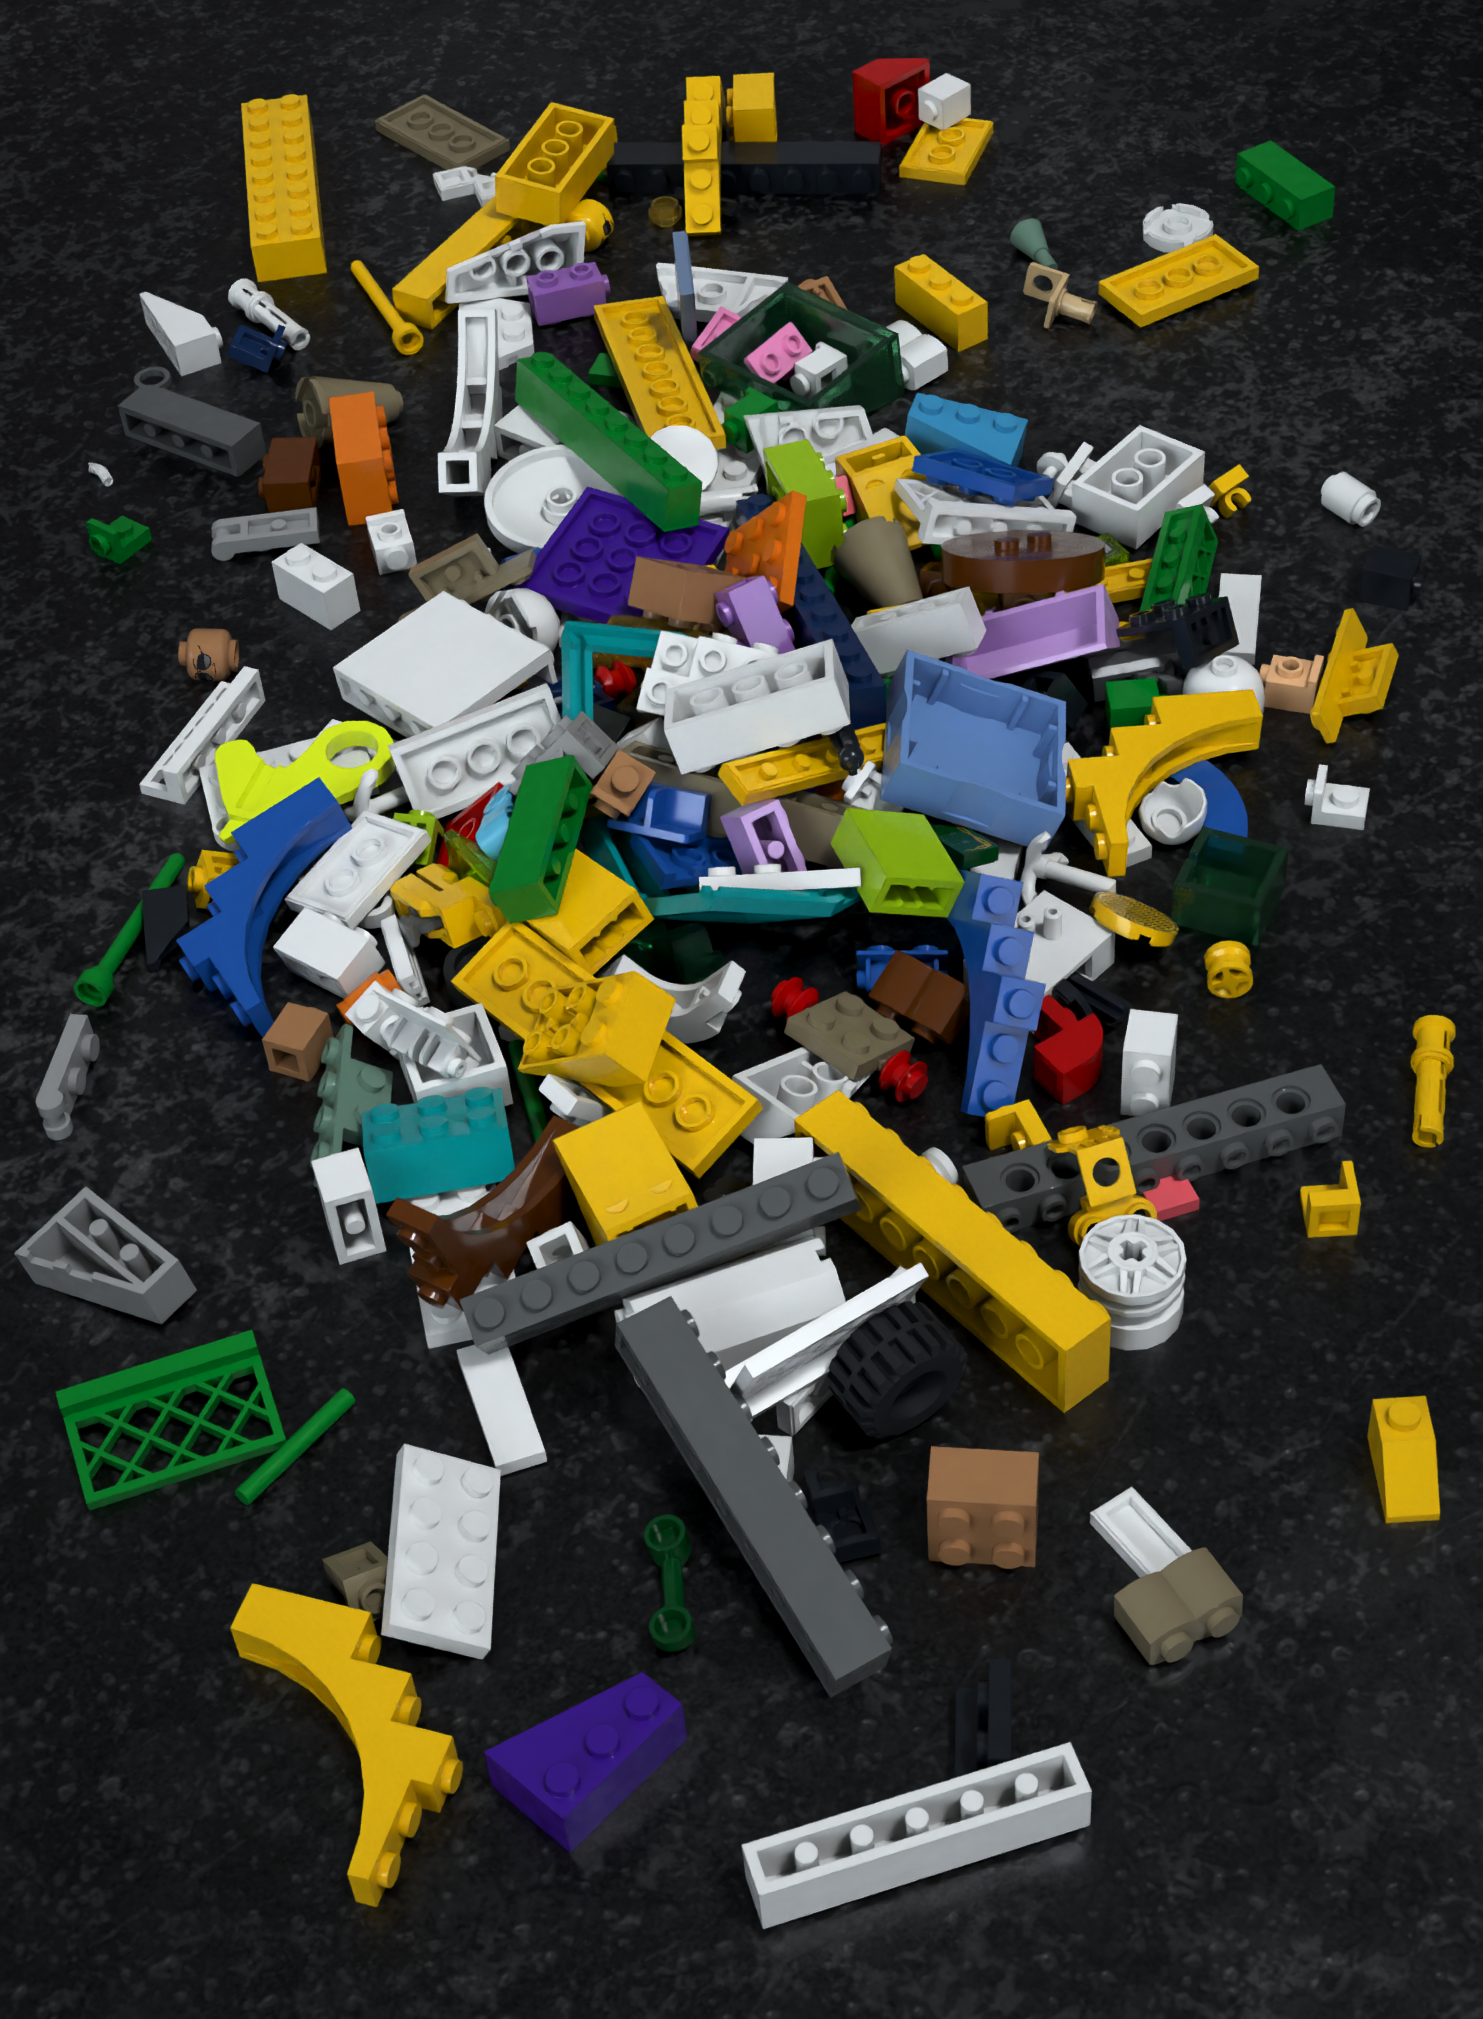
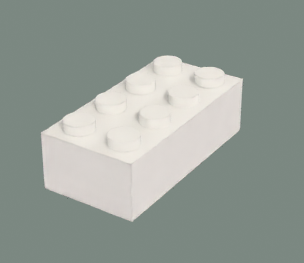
M833 639L666 689L664 732L681 775L693 771L697 773L706 772L713 769L719 763L754 756L759 751L776 746L781 748L790 747L803 738L819 733L822 735L833 734L841 730L843 726L850 724L849 684Z

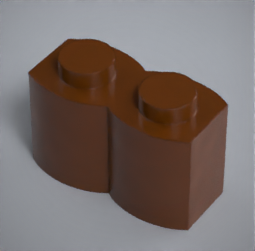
M899 950L894 952L868 995L878 1006L875 1010L877 1013L895 1021L898 1025L901 1020L913 1025L911 1032L933 1046L937 1040L951 1045L970 1015L968 986Z

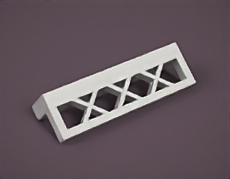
M244 666L231 683L223 681L219 683L141 781L139 786L142 794L186 804L202 783L199 768L216 764L215 751L218 747L228 741H234L266 701L258 669ZM161 779H165L166 785L159 783Z

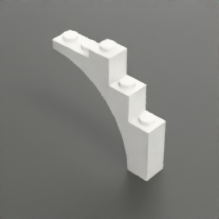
M458 310L456 402L451 434L447 446L443 452L438 453L439 493L454 497L485 496L487 486L491 480V460H497L494 424L503 418L502 387L499 386L497 310Z

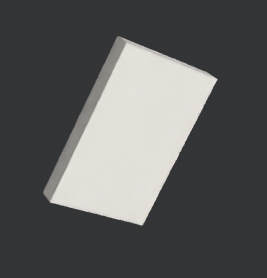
M364 810L352 823V829L333 844L285 898L290 910L299 913L304 907L321 915L324 911L330 912L340 919L346 927L354 930L386 894L394 882L402 876L432 842L427 830Z

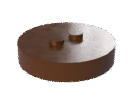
M1010 530L960 536L944 542L941 546L942 581L949 586L959 589L969 586L971 591L1001 594H1036L1081 589L1098 584L1105 579V542L1085 534L1048 530Z

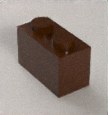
M317 437L272 438L269 454H264L263 456L264 477H259L258 480L260 499L266 500L269 513L315 508L322 473V462Z

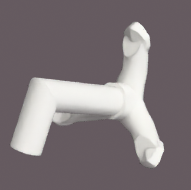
M369 769L361 777L353 806L343 804L341 805L342 810L348 821L352 822L364 810L380 815L409 802L404 786L370 799L372 790L377 782L378 771Z
M1044 831L1036 836L1027 846L1025 866L1021 877V882H1023L1021 896L1025 906L1037 897L1035 892L1037 878H1049L1096 893L1111 892L1116 894L1115 879L1067 866L1069 861L1060 852L1041 854L1046 849L1048 840L1051 838L1048 832Z

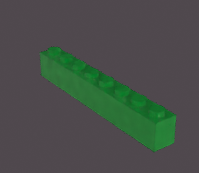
M536 352L532 354V357L517 359L515 401L661 530L667 532L699 525L702 493L701 480L552 354Z

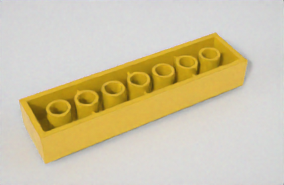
M289 94L278 99H253L248 103H241L250 242L258 282L327 273L314 133L307 95Z
M837 1090L794 1119L795 1138L813 1137L814 1157L824 1158L839 1152L845 1163L862 1209L840 1219L895 1267L899 1268L901 1266L908 1270L921 1262L929 1276L920 1288L1063 1413H1066L1109 1380L1111 1317L1104 1306L1096 1300L1088 1299L1073 1286L1065 1273L1052 1269L1040 1259L1029 1243L1016 1239L1003 1228L1000 1220L994 1214L984 1212L969 1199L966 1192L959 1185L949 1183L937 1173L927 1158L917 1156L902 1143L900 1137L892 1129H885L876 1122L861 1103L851 1101L841 1091Z

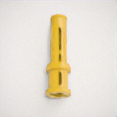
M1439 1015L1420 1017L1415 1021L1412 1031L1413 1037L1417 1041L1416 1050L1411 1055V1068L1417 1076L1412 1140L1415 1144L1426 1148L1436 1147V1142L1440 1145L1444 1140L1443 1122L1445 1115L1446 1078L1454 1067V1057L1450 1052V1043L1456 1036L1455 1025L1450 1019Z

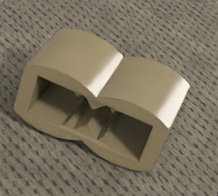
M1204 1547L1182 1555L1160 1572L1145 1575L1120 1590L1114 1596V1617L1149 1665H1155L1165 1660L1171 1663L1187 1655L1196 1640L1205 1639L1210 1636L1218 1638L1232 1631L1242 1616L1243 1595L1208 1549Z

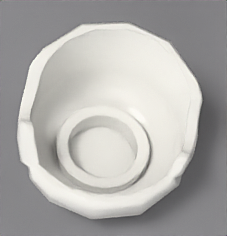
M1184 778L1177 785H1170L1162 781L1141 802L1139 819L1142 829L1148 836L1163 844L1178 845L1185 843L1200 833L1207 815V800L1204 789L1191 779Z

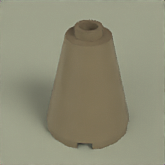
M319 376L302 377L297 383L296 402L302 401L303 413L297 414L301 434L303 437H317L319 451L334 447L329 397L374 391L376 406L384 405L386 422L389 424L396 421L399 413L403 410L401 393L395 390L393 385L387 383Z
M884 516L863 520L843 534L845 541L839 549L836 545L832 548L830 561L835 571L873 609L902 605L923 599L906 533L898 520L893 518V522L886 521Z

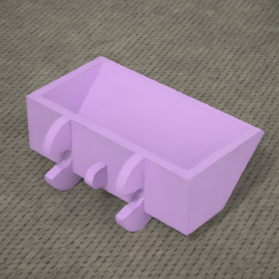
M1104 583L1070 593L1069 591L1062 590L1056 592L1055 597L1003 611H998L996 607L988 608L985 610L984 616H981L987 631L978 649L974 653L962 658H955L954 655L945 657V662L990 680L1015 675L1120 647V639L1116 630L1119 628V618Z

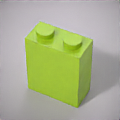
M846 808L830 844L845 869L860 868L861 887H856L869 912L948 918L965 881L925 815Z

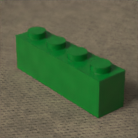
M574 755L526 765L521 785L518 788L514 809L509 818L503 846L499 852L493 880L489 886V894L493 904L499 907L510 924L558 914L590 792L593 787Z

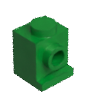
M751 387L746 389L744 398L723 410L724 423L721 425L726 434V443L747 454L754 450L755 447L743 415L778 412L777 401Z

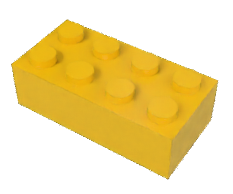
M551 102L495 175L496 212L540 223L544 226L564 224L570 212L580 202L614 154V118Z

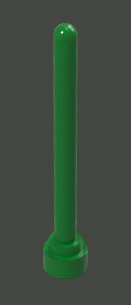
M179 853L172 854L148 890L171 887L185 865L184 856ZM142 899L98 966L84 970L74 984L76 996L85 1004L101 1007L107 1002L114 991L113 974L144 928Z

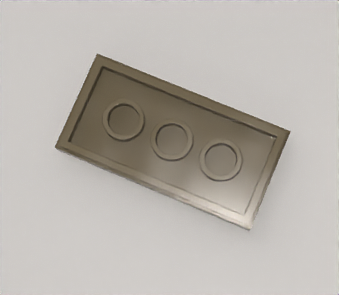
M425 94L375 120L376 131L446 170L462 166L476 169L510 150L509 139Z

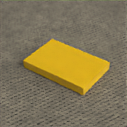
M964 118L943 131L924 122L899 166L900 177L965 186L994 133V123L986 120Z

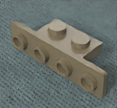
M477 533L411 567L408 575L427 602L442 591H445L459 600H465L469 605L475 601L484 603L495 592H498L499 589L509 584L517 586L525 582L532 575L537 556L530 549L498 565ZM419 607L401 615L399 617L398 622L406 616H408L409 614H411L412 612H414Z

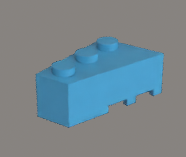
M917 393L907 416L905 435L921 455L957 449L1018 467L1023 452L1028 419L1016 417L1010 413H1000L979 408L973 404H963L942 399L936 395Z

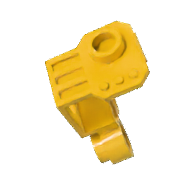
M1105 1125L1087 1130L1086 1126L1071 1127L1058 1132L1059 1139L1047 1144L1048 1149L1055 1153L1071 1152L1077 1156L1086 1196L1079 1198L1082 1210L1076 1212L1068 1224V1234L1076 1245L1081 1247L1087 1228L1091 1224L1102 1222L1114 1216L1133 1215L1135 1211L1143 1209L1145 1217L1157 1219V1211L1152 1202L1141 1196L1134 1195L1137 1192L1122 1136H1119L1121 1134L1120 1129ZM1103 1158H1112L1119 1166L1118 1179L1110 1186H1100L1093 1178L1094 1165Z

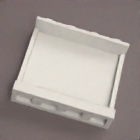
M442 591L333 667L343 700L407 738L494 704L534 674L551 684L557 682L553 665L555 661L554 656L545 644L528 638L516 628L508 627L497 621L492 615L477 610L465 600H459L445 591Z

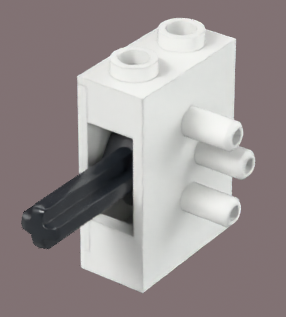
M1044 890L1017 913L1015 928L1034 932L1025 978L1046 984L1043 998L1047 995L1053 997V987L1063 979H1066L1083 995L1094 1013L1113 1024H1123L1130 1013V1003L1093 982L1114 963L1115 932L1101 925L1091 916ZM964 959L963 982L964 985L969 987L968 973Z

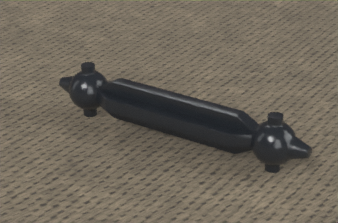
M850 721L849 725L843 726L841 730L829 734L828 737L835 754L838 755L837 759L841 768L848 771L850 776H855L858 774L857 770L864 763V753L860 748Z

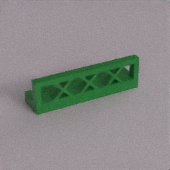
M1203 504L1165 512L1139 612L1152 610L1151 605L1159 601L1175 599L1176 605L1186 603L1185 599L1188 597L1206 593L1218 539Z

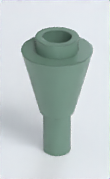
M1034 218L1020 221L1010 235L1011 244L1040 265L1057 270L1058 265L1049 254L1041 222Z

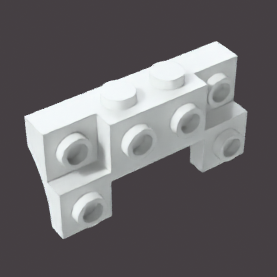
M661 630L652 666L646 669L636 709L640 713L647 712L665 716L666 689L780 655L778 654L779 649L763 643H754L753 648L737 645V639L719 633H713L712 639L699 636L697 639Z

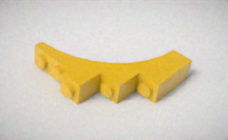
M720 76L686 77L687 101H684L685 125H682L686 233L688 236L721 235L722 132L726 131L725 95Z
M1253 689L1153 697L1151 715H1145L1144 725L1114 727L1110 729L1109 746H1103L1102 757L1068 759L1066 803L1069 805L1073 821L1085 820L1087 830H1094L1093 846L1095 858L1103 860L1107 877L1125 876L1129 844L1126 826L1134 809L1160 782L1197 762L1228 753L1259 748L1263 714Z
M252 1583L230 1627L240 1657L275 1669L310 1690L337 1717L357 1749L361 1760L364 1801L360 1835L347 1876L355 1901L377 1907L385 1887L391 1888L396 1882L401 1865L400 1851L406 1837L412 1838L417 1832L422 1809L440 1813L447 1794H454L458 1789L463 1772V1762L458 1759L453 1736L415 1727L421 1712V1698L417 1697L411 1673L376 1665L381 1650V1638L377 1636L371 1612Z

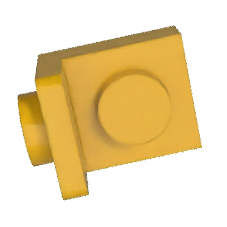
M202 850L197 865L191 866L187 878V888L189 892H193L197 909H206V905H208L210 895L204 885L239 864L234 853Z
M1029 1099L1016 1104L1002 1106L985 1115L986 1143L990 1150L1012 1144L1013 1150L1017 1151L1052 1141Z

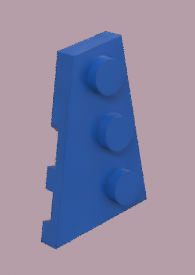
M637 833L632 835L629 846L660 890L699 885V877H708V868L735 867L736 875H743L728 837L717 838L706 835L705 838L685 844Z

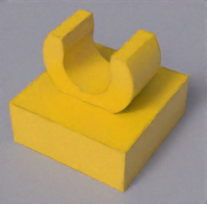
M1240 464L1213 481L1208 487L1215 493L1209 507L1213 508L1218 505L1220 513L1227 519L1238 510L1232 501L1236 502L1241 510L1251 501L1249 493L1245 489L1240 488L1249 477Z

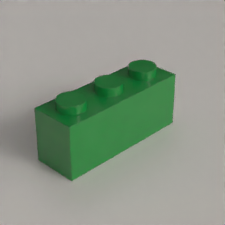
M1268 141L1237 153L1235 184L1299 231L1333 217L1335 186L1277 144Z

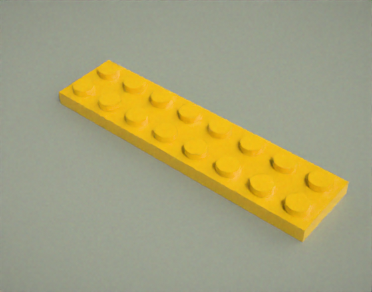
M664 296L593 305L594 319L639 429L651 437L656 431L668 426L685 425L702 432L711 440L715 450L726 448V434Z
M507 921L451 980V983L473 1003H482L487 1014L525 1043L527 1037L532 1033L540 1013V1001L549 988L597 978L522 922L510 924ZM666 1030L646 1082L613 1087L576 1081L612 1112L640 1101L672 1158L698 1179L703 1176L764 1109L756 1097Z

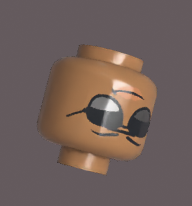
M195 628L190 631L187 642L180 641L179 664L187 667V672L193 680L225 681L229 678L231 672H237L238 640H232L230 633L225 629Z

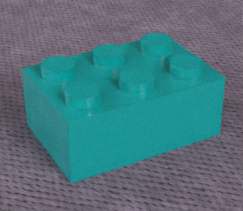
M477 1087L468 1090L464 1095L447 1098L440 1095H431L413 1104L397 1106L396 1104L385 1103L373 1107L370 1111L361 1112L364 1157L375 1204L395 1201L396 1197L406 1199L502 1182L515 1169L502 1088L492 1090L488 1087Z

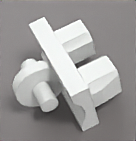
M1083 442L1069 463L1063 453L1055 452L1043 454L1037 462L1038 474L1054 478V491L1047 500L1055 509L1061 503L1072 510V483L1096 463L1089 459L1094 447L1086 442Z

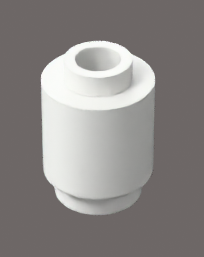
M1346 472L1330 476L1321 488L1322 505L1351 525L1355 523L1362 527L1368 525L1374 520L1380 510L1381 501L1376 497L1375 491Z

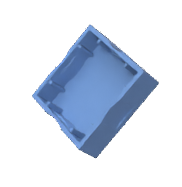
M906 650L888 686L880 800L1024 846H1028L1036 836L1046 831L1051 835L1047 843L1048 846L1065 817L1066 774L1062 764V750L1066 742V702L1010 683L990 680L964 668Z

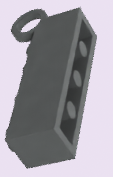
M149 367L138 372L134 377L137 390L118 405L125 436L240 477L266 454L259 422L167 390L172 383L170 372L162 367ZM152 376L164 378L161 382L154 385L142 383L143 380Z

